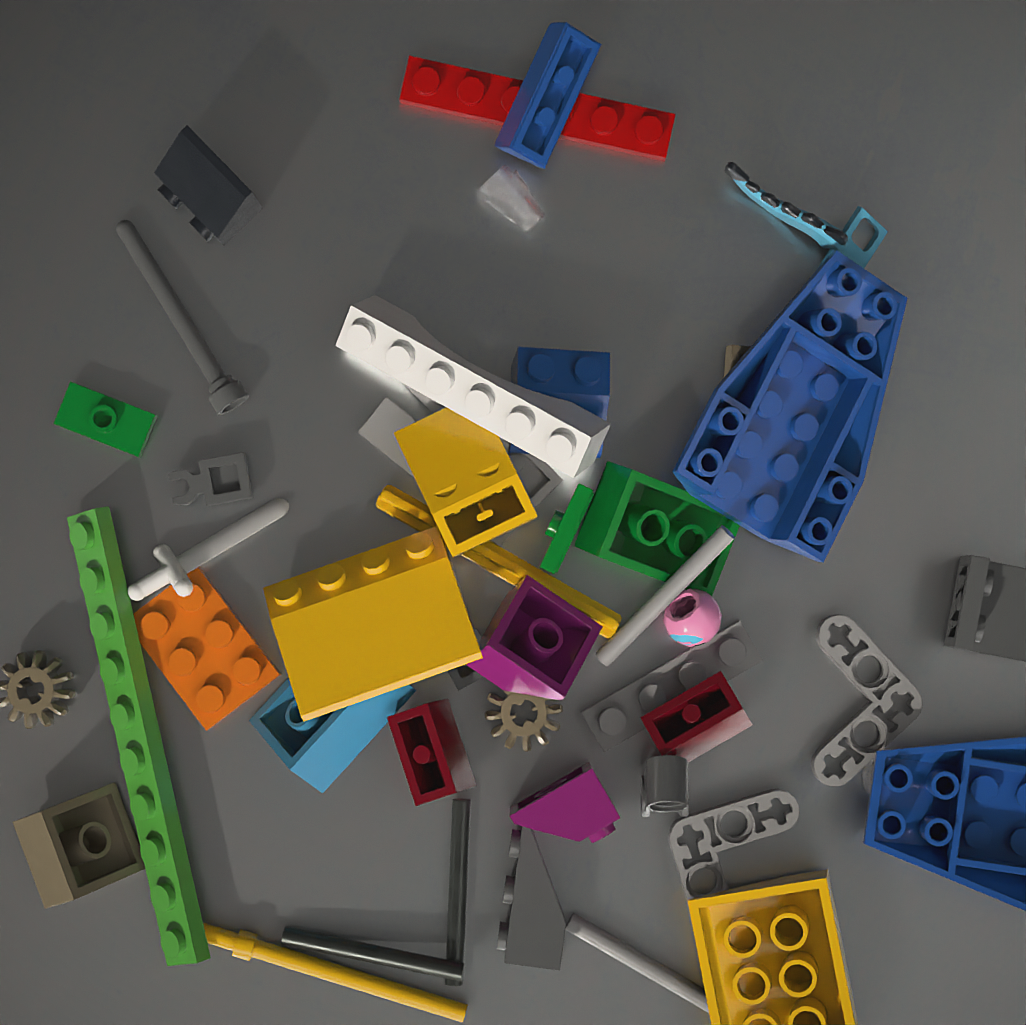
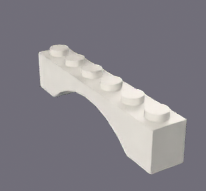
M376 295L350 306L335 345L573 478L594 463L611 423L570 401L523 388L477 367L435 339L413 315Z

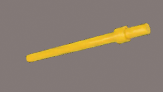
M203 923L207 943L233 951L232 956L247 961H250L251 957L459 1022L464 1020L468 1004L257 939L258 934L240 929L239 933Z

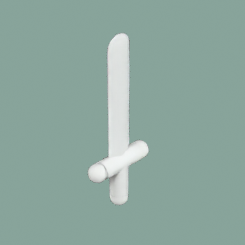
M283 498L273 499L178 556L174 555L168 545H157L153 555L160 567L132 583L128 588L129 597L135 601L142 600L145 596L147 597L169 583L179 596L186 597L190 595L193 591V584L187 573L282 518L289 510L288 501Z

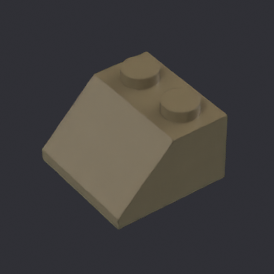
M115 782L13 821L45 909L73 901L145 869L138 841Z

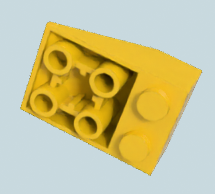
M447 407L394 432L453 558L538 517L499 436Z

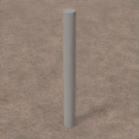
M721 525L596 652V657L600 662L609 666L735 539L730 530Z
M573 913L565 930L709 1013L704 988L577 914Z

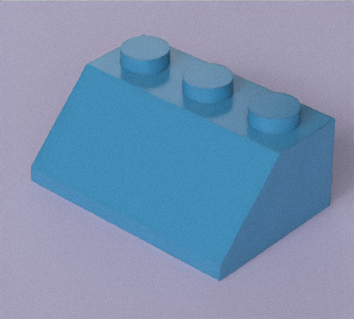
M288 678L249 722L292 772L323 793L388 723L387 717L396 714L417 690L409 684L303 722Z

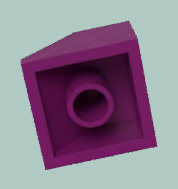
M526 575L505 596L478 644L483 658L466 665L504 691L561 701L567 695L603 626Z
M590 762L583 764L510 806V818L515 825L578 842L588 837L591 843H594L616 830L613 822L620 819L614 804Z

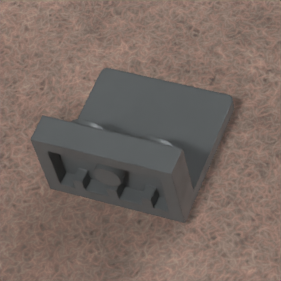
M975 555L961 556L944 646L1026 662V568L992 562L990 558Z

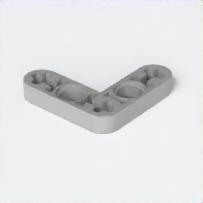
M831 615L823 619L817 626L816 640L822 651L869 702L825 741L812 756L811 769L814 776L823 784L832 787L842 786L850 781L875 757L876 750H883L917 719L923 706L922 696L914 685L855 621L843 615ZM831 624L835 627L847 626L848 631L844 636L853 647H857L860 640L865 645V648L853 653L847 664L841 658L848 655L849 652L841 644L835 643L830 646L827 642L831 637V633L828 630ZM865 656H874L881 664V674L873 682H864L857 675V664ZM894 692L899 695L908 693L910 698L906 704L910 710L906 714L901 711L894 712L887 719L894 723V727L888 730L885 722L872 714V711L878 706L879 711L885 714L894 704L890 698ZM863 721L873 722L879 731L878 740L870 747H861L854 738L855 728ZM845 738L849 747L861 754V757L855 762L851 755H847L839 764L843 770L839 776L833 773H828L824 776L822 771L825 769L826 764L822 759L827 754L836 758L846 750L838 745L839 741Z
M769 789L688 814V817L676 819L668 833L669 843L687 902L691 898L728 890L717 852L792 828L798 821L800 814L796 799L785 790ZM774 798H778L782 804L789 803L790 810L783 813L784 820L782 822H777L773 816H767L759 819L764 827L755 831V818L748 809V805L756 803V811L762 812L772 808L771 800ZM736 810L744 814L747 825L742 834L731 837L722 831L721 820L727 812ZM691 825L694 831H702V837L696 839L699 854L702 856L709 851L711 858L695 860L684 867L682 860L692 859L686 843L678 844L677 837L684 834V826ZM698 869H709L716 876V885L707 894L696 893L691 888V876Z

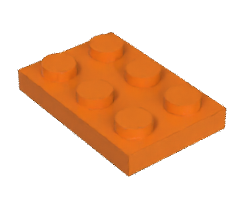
M199 566L187 573L193 584V591L190 595L186 597L179 596L172 585H170L133 614L140 644L207 731L274 681L281 673Z

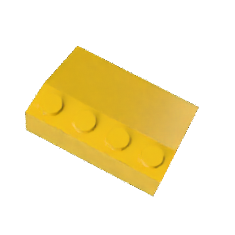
M438 526L263 587L270 620L303 722L483 658L452 562Z
M828 869L783 876L688 899L711 1025H858Z

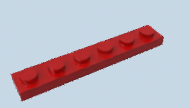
M409 55L399 101L400 104L503 126L523 80ZM579 93L559 138L665 162L676 114Z

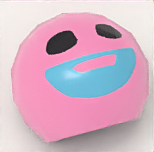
M687 589L682 591L665 609L663 622L668 635L673 640L688 647H696L710 642L720 629L722 614L717 601L711 595L699 589Z

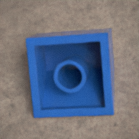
M518 347L511 365V383L550 397L570 401L607 421L610 399V352ZM509 442V453L530 454ZM603 443L596 458H601L602 456Z

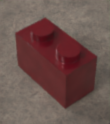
M721 671L640 717L661 756H680L686 758L688 762L753 725Z
M448 698L425 703L387 717L415 806L477 786Z

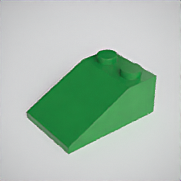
M607 461L574 546L602 559L666 582L721 525L730 530L734 537H736L740 525L694 498L683 489ZM734 540L685 590L699 589L711 596L713 595Z

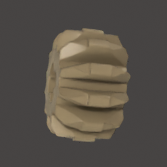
M37 650L32 660L26 652H21L16 655L18 667L11 663H5L1 668L10 680H0V690H7L8 695L7 697L0 698V707L12 704L13 708L9 712L7 719L10 722H15L24 714V726L27 729L35 728L38 718L45 727L54 724L53 712L60 716H64L69 712V709L60 701V698L71 699L75 697V690L63 689L62 684L73 679V673L70 671L58 675L57 671L62 666L63 660L60 657H54L47 664V655L43 650ZM30 679L33 683L42 682L44 692L38 693L42 697L41 700L37 696L29 697L26 688L33 685L29 682Z
M504 691L507 694L505 698L496 693H489L487 700L501 706V710L486 711L485 719H502V723L496 725L490 733L493 737H497L506 729L510 731L505 741L506 748L511 749L515 744L516 737L523 736L522 747L525 752L531 751L532 747L530 735L535 734L543 746L549 743L546 734L541 730L543 726L552 731H559L560 724L555 720L547 718V714L563 712L561 704L546 705L545 702L549 698ZM525 699L530 700L535 704L531 707V710H537L535 719L526 718L523 724L517 723L513 720L516 718V713L510 714L512 705H522Z

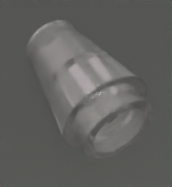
M506 164L479 188L486 197L483 200L515 225L520 226L525 233L545 215L517 169L512 172Z

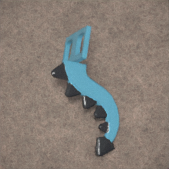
M728 162L725 167V173L762 208L785 223L808 234L822 248L830 249L821 264L832 251H839L862 268H865L888 232L866 210L857 206L841 231L815 214L797 208L790 202H784L772 193H767L758 184L750 181L748 174L736 163ZM865 218L874 227L875 232L866 248L862 250L852 241V234L860 221Z

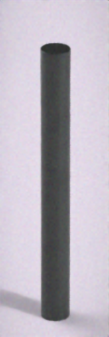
M452 799L446 959L464 963L471 800ZM445 978V985L461 986L463 985V979L462 981Z
M285 926L282 934L281 944L456 981H462L465 963L287 926Z

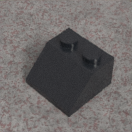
M188 125L180 131L154 172L163 183L157 190L176 210L182 204L189 209L195 216L189 223L207 242L215 236L224 246L263 209L253 192Z

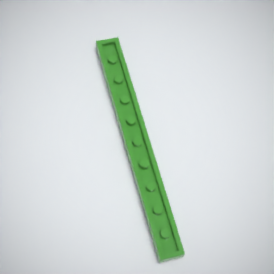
M109 506L94 508L67 517L70 530L69 536L74 548L80 575V586L85 597L90 619V630L94 637L100 664V675L104 682L109 704L110 720L114 726L120 753V764L124 771L130 798V809L134 816L140 842V853L144 861L151 891L150 898L155 909L161 936V947L165 954L167 966L199 963L211 957L132 605L128 595Z

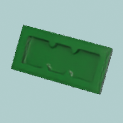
M70 381L53 424L141 458L158 416Z
M578 484L565 513L558 510L555 511L545 532V535L553 539L540 564V569L553 575L558 573L594 495L592 489Z

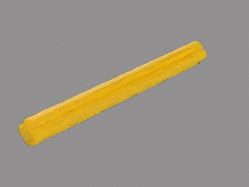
M386 485L376 501V507L419 532L437 526L426 504L392 485ZM491 541L461 554L464 558L514 586L526 575L530 576L603 626L599 634L605 638H611L621 623L622 617L620 614Z

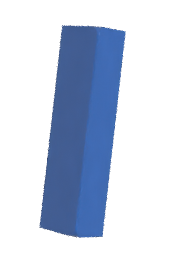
M567 22L551 23L546 30L495 141V147L545 169L602 44Z

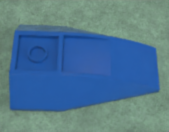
M832 251L714 389L672 471L686 491L694 498L761 539L817 562L824 563L864 482L908 298L839 251Z
M1026 736L876 750L863 843L1026 911Z

